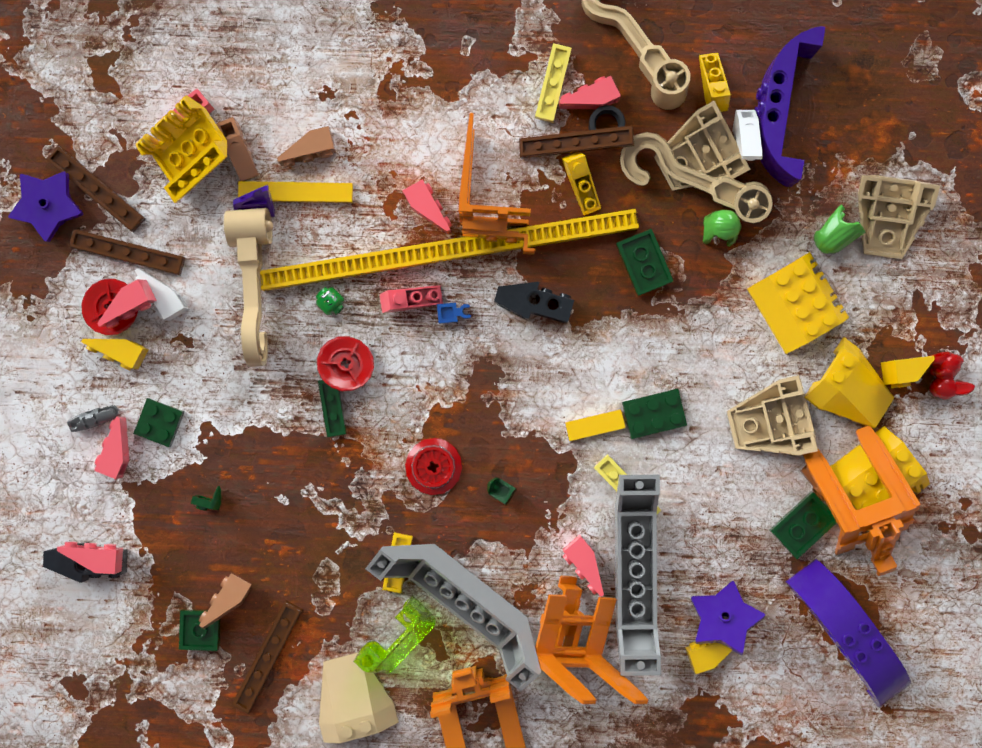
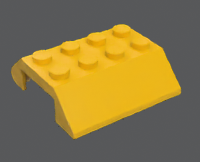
M187 95L175 105L177 112L170 110L151 128L150 132L153 136L145 134L136 143V147L141 155H152L170 181L164 189L174 203L180 201L227 158V139L206 108Z
M811 252L747 288L785 354L813 341L849 318L845 310L840 312L844 308L842 304L833 305L832 302L838 297L836 294L830 296L834 291L826 277L820 279L824 275L823 272L815 274L812 270L818 264L816 261L810 262L814 259Z
M885 426L877 430L875 433L885 445L912 491L918 494L921 492V489L924 490L928 487L930 482L926 471L904 442ZM861 444L830 466L855 510L891 498L863 451Z

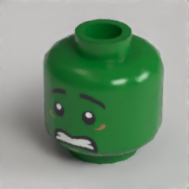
M324 287L315 297L317 299L316 305L328 316L332 314L338 315L344 308L342 306L344 298L333 287Z

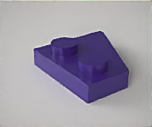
M268 185L233 200L234 210L268 208L271 217H275V209Z

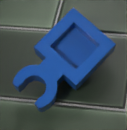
M456 303L437 304L438 323L458 322L457 317L460 316L463 319L471 318V315L463 314V310L470 308V305L463 304L460 308H457Z

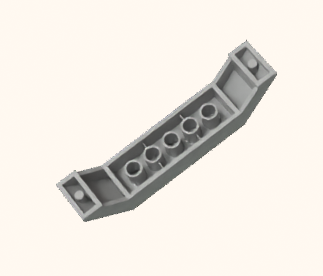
M659 474L619 475L615 503V598L617 599L615 604V620L621 676L661 675V654L657 630V506L660 495Z
M435 544L383 546L365 568L380 581L383 578H409L499 649L507 674L505 680L520 692L540 676L541 668L527 617Z

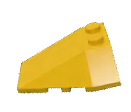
M843 337L833 352L837 356L822 379L813 382L804 398L819 410L834 413L836 416L851 419L853 422L871 426L874 429L894 397L861 350Z

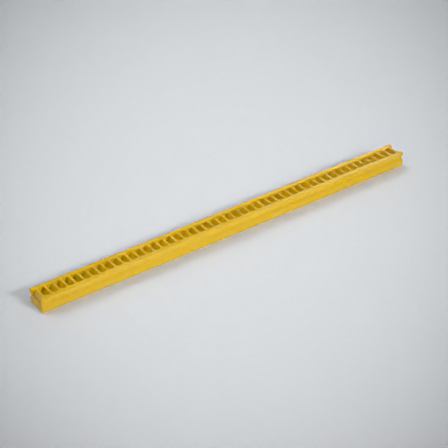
M636 209L507 231H518L521 234H528L527 248L633 231L637 230L639 225L636 218ZM461 237L261 270V290L269 291L523 249L524 241L517 240V243H506L504 239H497V242L485 241L486 238Z

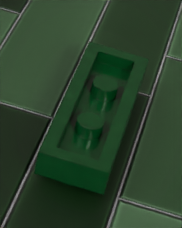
M318 380L327 437L347 434L340 390L331 388L323 380Z

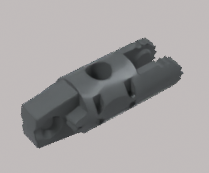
M115 405L96 408L69 419L67 424L71 432L100 426L114 419L118 413V408Z

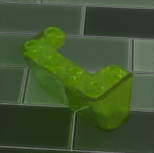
M413 595L404 603L403 609L395 616L406 630L386 650L378 642L369 641L359 650L353 662L363 671L369 673H391L435 627L436 619L434 615ZM404 614L411 622L404 620Z

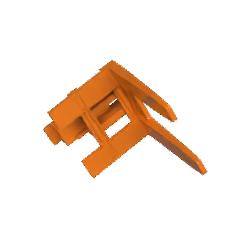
M470 113L458 209L463 237L486 238L485 241L497 242V239H504L506 243H517V240L524 241L523 254L534 255L535 248H527L528 234H521L518 231H507V226L528 227L529 220L510 219L508 215L530 217L531 209L470 205L475 129H473L474 113ZM473 213L498 214V218L473 216Z
M866 426L856 430V435L863 451L891 497L887 500L855 510L820 450L802 455L808 470L841 529L835 549L836 556L853 550L856 544L859 545L866 542L867 549L871 550V561L877 570L876 574L882 576L896 570L897 564L891 555L896 541L899 540L901 532L907 530L909 525L913 524L914 513L919 510L921 504L881 439L871 426ZM870 529L869 532L859 535V532H864Z
M560 576L558 587L563 590V595H548L545 611L540 620L541 626L535 649L541 670L581 704H596V698L565 667L590 668L634 704H648L646 696L625 676H621L620 672L602 657L617 599L599 597L594 616L584 615L579 610L583 590L576 585L577 577ZM583 626H591L586 647H578Z
M476 666L452 672V688L441 692H433L430 716L431 718L439 717L446 748H466L456 705L489 696L490 702H495L505 747L526 748L511 684L505 680L507 674L497 678L484 679L483 668L477 669Z

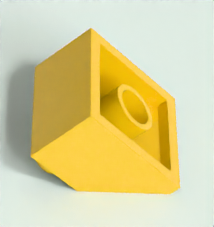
M934 356L881 362L883 383L885 385L891 384V388L911 386L910 382H917L935 360Z

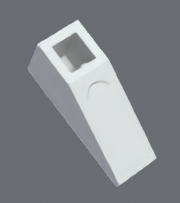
M736 110L732 131L742 159L748 161L762 159L759 119L756 111Z
M141 269L135 270L138 275L136 279L147 280L157 300L154 302L157 307L155 311L161 319L171 321L189 310L180 293Z

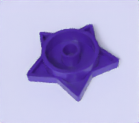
M61 172L45 180L20 174L21 199L9 214V218L32 224L43 240L50 242L59 226L68 220L83 216V212L69 195L68 173Z
M731 581L716 595L691 597V602L701 620L696 636V644L720 643L739 655H743L747 631L765 618V614L743 602L734 581Z

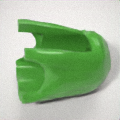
M840 205L821 230L816 231L814 234L815 245L825 254H835L843 250L866 233L860 222L847 223L843 221L845 216L843 205Z
M719 210L705 216L703 243L709 244L717 236L723 240H728V247L733 245L741 230L739 216L731 210Z

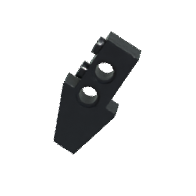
M539 282L498 286L494 303L528 321L530 314H534L565 324L568 323L574 300L571 299L570 295L560 293V296L552 294L553 291L546 288L537 290ZM537 295L540 302L533 305L530 303L529 297ZM550 300L558 303L556 310L548 308L547 304Z
M90 541L80 542L77 545L84 546V543H90ZM57 548L43 551L44 568L79 583L85 582L89 578H100L101 575H108V578H120V575L127 572L128 549H123L122 571L116 574L94 573L58 552Z

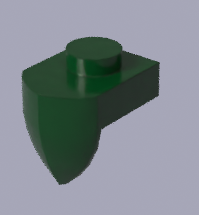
M497 477L491 479L487 484L488 494L506 506L517 490Z
M220 486L217 487L213 498L195 495L192 497L191 504L196 505L197 509L207 511V509L219 510L222 500Z

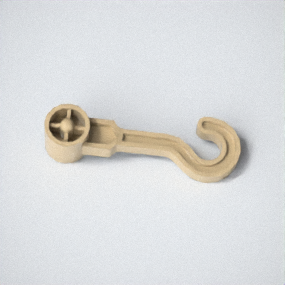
M582 0V7L588 17L596 22L617 27L639 56V68L652 85L651 97L653 102L665 110L679 107L685 101L689 88L690 71L682 61L670 59L662 46L653 45L634 18L625 9L613 5H605L598 0Z
M649 132L637 134L634 136L635 146L623 147L620 157L622 171L628 179L638 185H646L650 180V173L639 167L636 159L637 154L644 148H650L657 153L660 163L668 175L712 194L715 202L735 209L742 220L751 223L760 222L767 218L771 212L773 205L772 197L765 185L754 181L744 184L727 176L714 178L684 166L676 160L667 141L658 134Z
M268 208L226 211L224 213L225 238L229 247H237L238 264L242 270L244 313L241 324V343L244 359L248 367L265 366L268 357V338L266 332H259L262 319L260 271L263 266L262 245L271 244L273 239L271 215Z

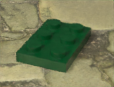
M652 229L616 243L637 297L674 281Z
M678 388L622 402L631 439L687 426Z
M811 491L769 531L795 559H798L837 522L830 509Z

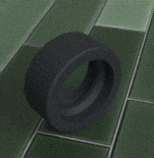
M605 105L593 112L589 120L588 129L597 130L596 120L603 114L614 116L618 122V127H624L626 121L623 113L618 108Z

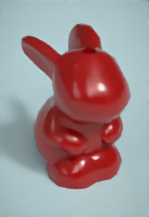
M951 352L930 355L934 356L935 359L931 363L933 368L930 369V374L936 376V379L929 387L932 396L948 400L955 395H968L974 391V384L954 380L961 370L964 362L963 357Z

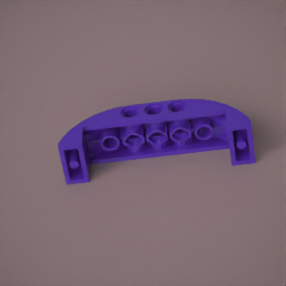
M823 26L800 33L783 47L768 67L762 80L761 88H758L756 100L759 101L758 107H755L754 110L759 119L762 159L760 160L768 173L786 187H792L801 180L804 160L781 156L797 57L811 59L823 46L825 27Z
M815 559L786 581L795 596L804 601L868 688L866 692L877 707L880 708L911 684L910 677L903 664L876 626L847 589L820 561Z

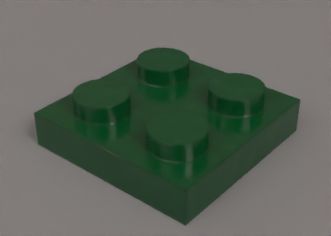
M147 398L133 434L166 447H171L185 411Z
M182 609L180 611L179 650L218 651L220 619L206 629H203L199 626L201 623L199 619L204 611L208 612V610Z

